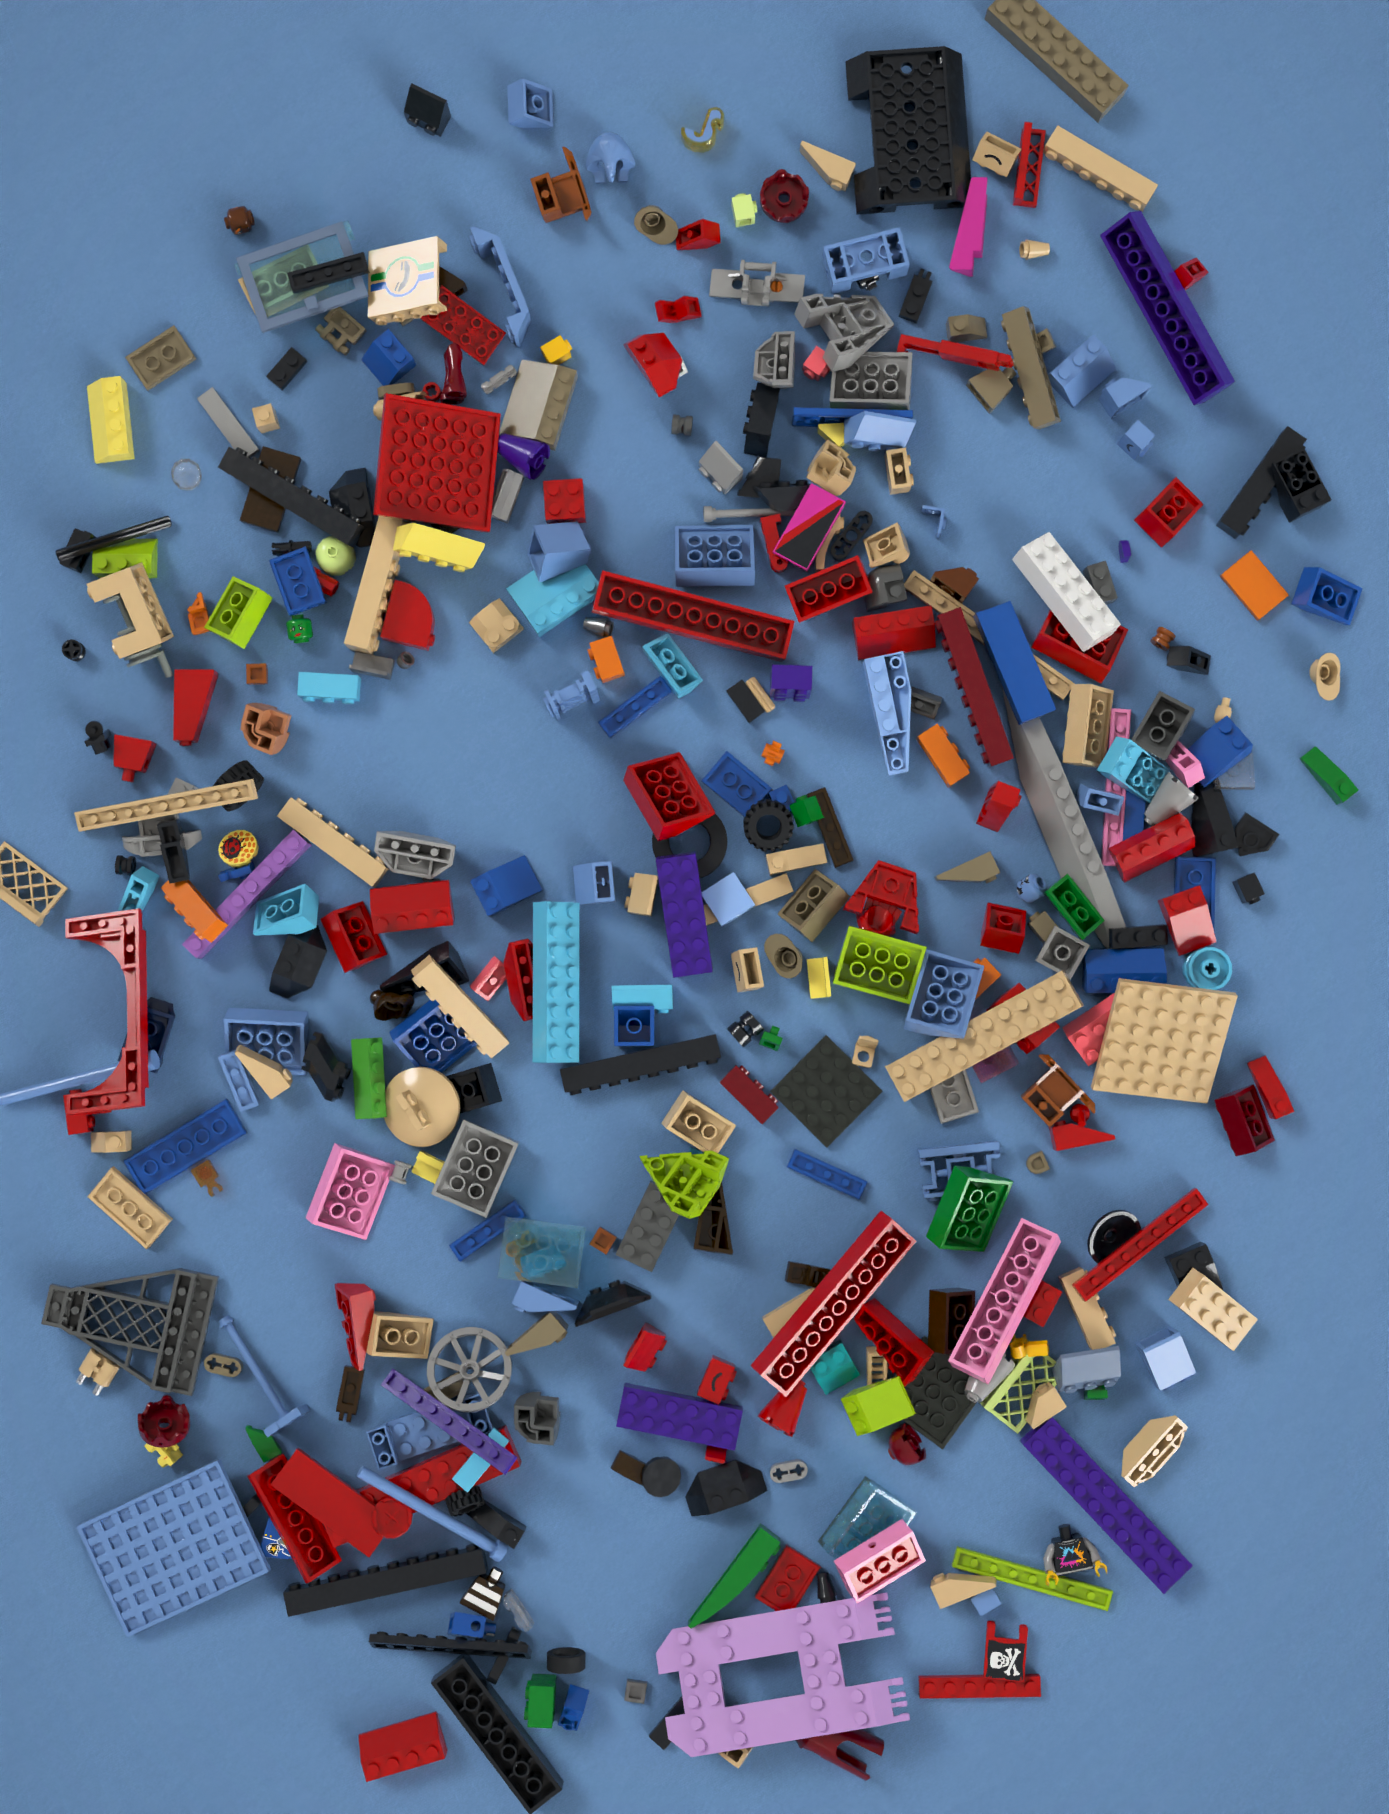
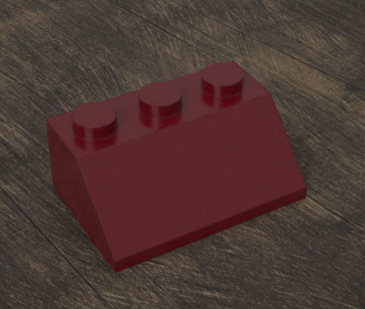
M1254 1084L1215 1099L1216 1109L1221 1116L1224 1130L1227 1132L1230 1146L1235 1156L1256 1152L1275 1141Z

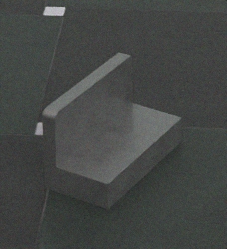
M355 652L353 664L349 665V669L355 673L391 680L395 660Z

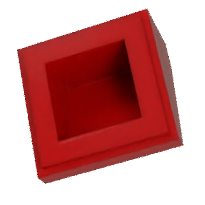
M707 1445L705 1459L723 1464L725 1463L727 1449Z

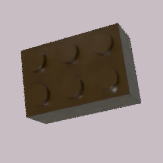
M964 1288L929 1290L928 1347L934 1352L952 1354L975 1309V1290Z

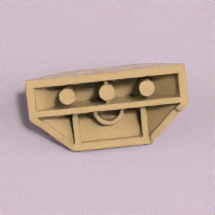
M1176 1415L1149 1420L1124 1448L1121 1476L1133 1487L1154 1477L1178 1450L1184 1438V1432L1187 1431L1188 1427Z

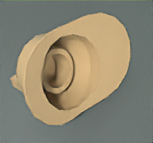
M1325 653L1320 659H1316L1312 663L1309 675L1316 684L1319 695L1324 700L1330 701L1337 697L1340 690V661L1335 654Z

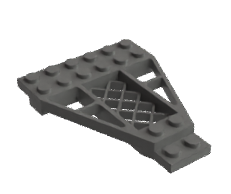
M177 1268L75 1287L52 1283L49 1287L41 1324L61 1328L68 1334L76 1336L144 1382L152 1390L192 1396L219 1276ZM175 1274L169 1303L146 1297L149 1278ZM143 1279L140 1296L105 1289L106 1285ZM104 1296L116 1298V1300L109 1304ZM99 1297L105 1307L96 1311L91 1301ZM124 1300L135 1302L136 1304L128 1308ZM119 1301L125 1311L116 1316L111 1305ZM143 1304L156 1308L148 1312ZM138 1305L144 1315L136 1320L130 1310ZM107 1309L113 1319L104 1324L99 1313ZM158 1309L164 1319L155 1324L149 1314ZM89 1310L93 1313L90 1317H88ZM127 1313L132 1323L124 1328L118 1318ZM95 1316L101 1327L92 1331L87 1321ZM146 1317L152 1327L143 1332L138 1322ZM115 1321L120 1331L112 1336L106 1325ZM165 1321L163 1333L161 1334L157 1326ZM132 1325L135 1326L140 1334L133 1340H131L126 1332V1329ZM100 1329H103V1331L105 1332V1334L96 1333V1332L99 1331ZM152 1329H154L159 1337V1340L153 1344L150 1343L145 1335ZM122 1333L125 1339L116 1336ZM142 1337V1339L144 1340L145 1343H143V1342H138V1341H135V1340H137L138 1338ZM94 1340L127 1346L128 1351L125 1362ZM133 1348L158 1353L152 1380L130 1366Z

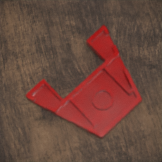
M878 860L845 904L843 910L861 915L866 897L904 909L905 912L900 929L917 934L919 932L916 872Z

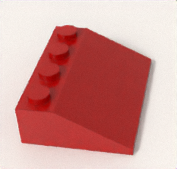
M1049 610L1031 648L1102 683L1112 668L1128 629L1120 625L1110 637L1083 652L1054 613Z
M680 752L627 767L623 781L658 841L675 837L715 815L713 807Z

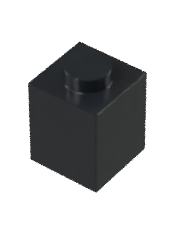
M1255 872L1232 882L1242 903L1248 902L1251 905L1260 901V896L1265 894Z

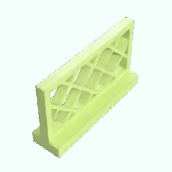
M1026 1355L1021 1359L1012 1358L1015 1364L1013 1370L979 1403L1018 1434L1027 1423L1028 1409L1023 1408V1399H1029L1032 1394L1022 1395L1021 1385L1032 1384V1393L1036 1391L1035 1383H1048L1051 1381L1050 1383L1054 1387L1057 1385L1055 1377L1048 1378V1368L1054 1367L1056 1361L1050 1356H1043V1364L1033 1366L1034 1357ZM1044 1368L1045 1378L1035 1379L1034 1370ZM1030 1370L1031 1380L1021 1381L1020 1375L1022 1372ZM1018 1386L1019 1396L1008 1397V1390L1011 1387ZM1019 1400L1020 1410L1010 1411L1009 1401ZM1000 1402L1006 1403V1412L998 1413L994 1408ZM1020 1414L1021 1421L1015 1427L1011 1423L1010 1415Z

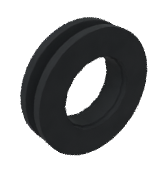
M716 814L698 823L707 830L710 837L708 852L703 858L697 860L700 878L714 872L726 854L727 833L722 821ZM653 833L652 847L655 858L674 855L670 849V838L658 841Z

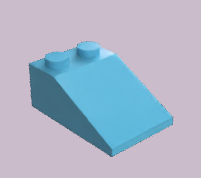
M302 884L258 901L256 903L253 934L255 936L301 934L316 928L319 895L306 884Z

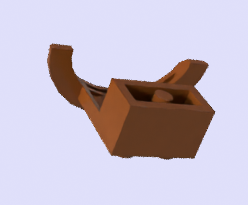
M562 147L570 171L551 178L548 172L530 179L541 215L545 223L583 210L587 222L592 213L573 153L566 147Z
M1040 1054L1039 1057L1050 1069L1021 1095V1098L1049 1127L1064 1115V1111L1078 1098L1094 1114L1095 1103L1049 1055Z

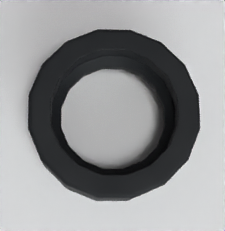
M563 1647L547 1652V1670L552 1673L573 1674L585 1669V1651L582 1649Z

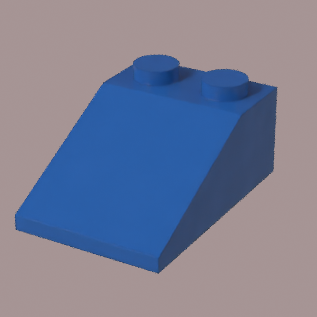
M1304 567L1291 605L1306 612L1350 626L1363 588L1320 567Z
M1225 716L1188 748L1201 762L1205 778L1199 781V783L1203 787L1210 784L1252 752L1253 744L1228 716Z
M525 855L470 880L489 917L543 891Z

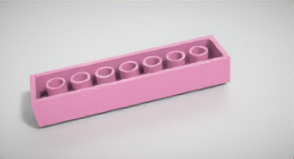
M1021 1218L948 1360L952 1367L989 1385L1061 1243L1058 1234Z

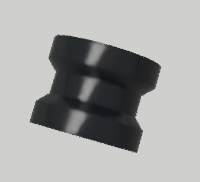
M67 640L62 646L63 655L72 661H80L86 654L83 644L76 640Z
M118 855L115 861V873L117 875L127 873V875L131 876L136 870V858L134 856L125 858L123 855Z

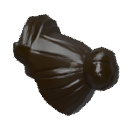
M378 989L370 995V1002L374 1005V1017L382 1021L406 1018L415 1002L414 997L410 993L399 995L391 992L384 993Z

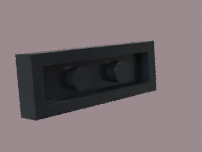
M1166 924L1109 928V948L1111 949L1168 944Z

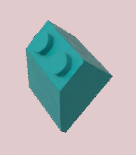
M841 1340L831 1344L810 1368L826 1395L860 1376Z

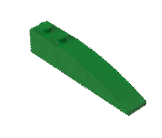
M760 1523L690 1617L688 1627L692 1629L710 1618L743 1591L759 1571L763 1572L769 1564L767 1560L771 1555L775 1556L781 1548L779 1545L781 1543L780 1538Z

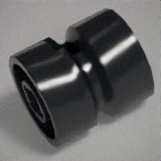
M748 1010L739 1017V1022H734L727 1028L743 1048L752 1041V1036H758L764 1030ZM747 1025L750 1026L748 1031L744 1029V1027Z

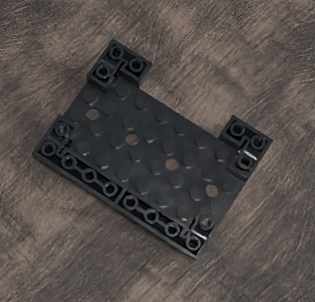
M939 46L866 51L845 61L848 101L867 100L869 93L874 167L854 175L856 215L895 212L896 206L934 204V209L963 208L971 181L962 54L948 47ZM909 66L912 71L906 74L902 72L901 68ZM912 104L915 109L912 112H908L904 109V106ZM915 142L918 147L915 150H910L907 144ZM917 180L920 183V187L912 188L910 182Z

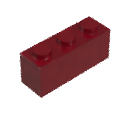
M735 1065L722 1078L720 1083L763 1124L779 1108L776 1105L779 1101L771 1093L767 1096L762 1091L764 1087L756 1079L752 1081L748 1077L750 1073L742 1065L740 1067Z

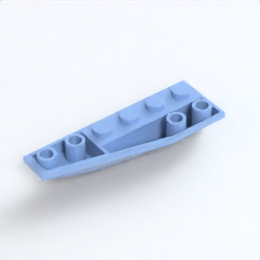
M901 651L864 659L862 663L888 776L908 772L911 686L904 653Z

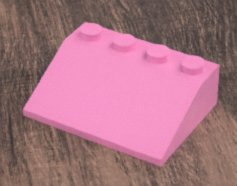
M334 1143L305 1218L314 1225L366 1240L395 1165Z

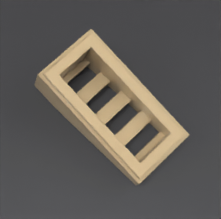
M876 1346L866 1347L867 1385L877 1383L872 1382V1379H883L884 1381L888 1377V1362L883 1355L878 1357L880 1355L876 1351ZM872 1363H882V1365H872ZM872 1371H882V1373H872Z

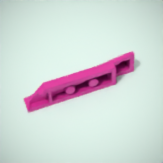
M987 177L971 178L949 266L950 270L968 277H973L974 258H982L987 208Z

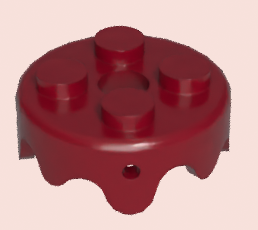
M780 169L763 182L760 191V205L763 212L770 219L780 223L792 222L798 219L807 208L809 188L799 175H792L787 173L786 170ZM786 194L789 197V201L783 203L779 200V196Z
M169 1395L163 1396L158 1402H149L144 1412L138 1413L139 1434L151 1446L164 1448L176 1445L189 1432L190 1415L185 1404L179 1405L175 1403ZM161 1423L170 1424L166 1428H162L159 1426Z

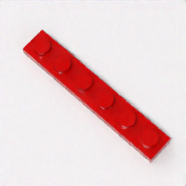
M1025 1674L1024 1683L983 1678V1675L918 1676L920 1699L1041 1697L1039 1674Z

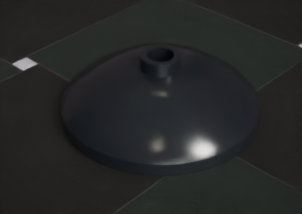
M1114 1210L1099 1218L1093 1225L1088 1237L1087 1245L1091 1258L1099 1264L1141 1230L1138 1219L1125 1210Z

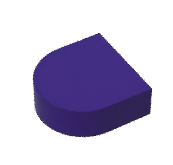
M1120 540L1118 545L1120 563L1128 562L1131 557L1130 543L1128 540Z

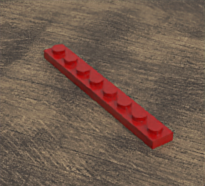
M1197 1188L1192 1189L1073 1283V1288L1084 1302L1088 1301L1209 1204Z

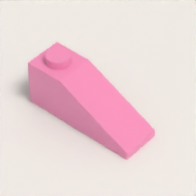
M1178 741L1166 759V763L1181 782L1189 788L1204 779L1205 776L1201 762Z

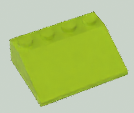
M849 926L833 976V984L910 1004L927 947Z

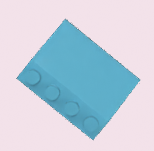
M586 564L543 582L538 581L533 570L506 588V590L534 631L541 637L594 601L599 582Z

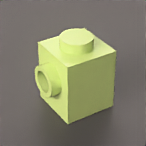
M737 194L731 201L735 226L741 227L755 224V213H757L756 201H752L751 194Z

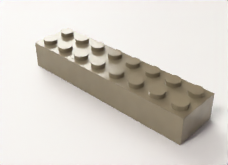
M995 0L987 8L985 20L1097 123L1125 95L1129 85L1036 0Z

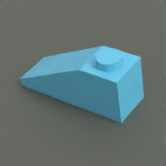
M143 866L134 872L130 877L118 911L139 908L143 912L154 892L160 875Z

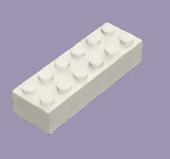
M1050 532L1021 547L1013 557V562L1083 652L1110 637L1121 625Z

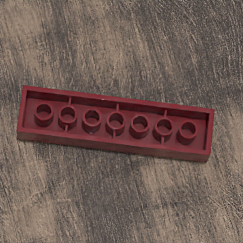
M961 607L938 615L935 627L938 634L942 633L944 638L941 644L944 652H948L950 655L948 664L951 671L955 670L957 677L954 681L957 689H962L964 696L961 697L964 708L969 709L970 715L967 717L970 726H975L977 734L974 737L977 745L982 746L983 753L980 754L984 765L988 764L991 767L1014 759Z

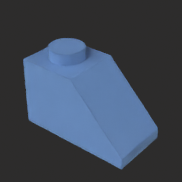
M1080 783L1075 799L1077 804L1082 807L1119 816L1124 796Z

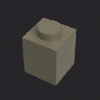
M1045 911L1041 913L1035 912L1029 917L1030 922L1027 924L1042 943L1046 942L1054 926H1057Z

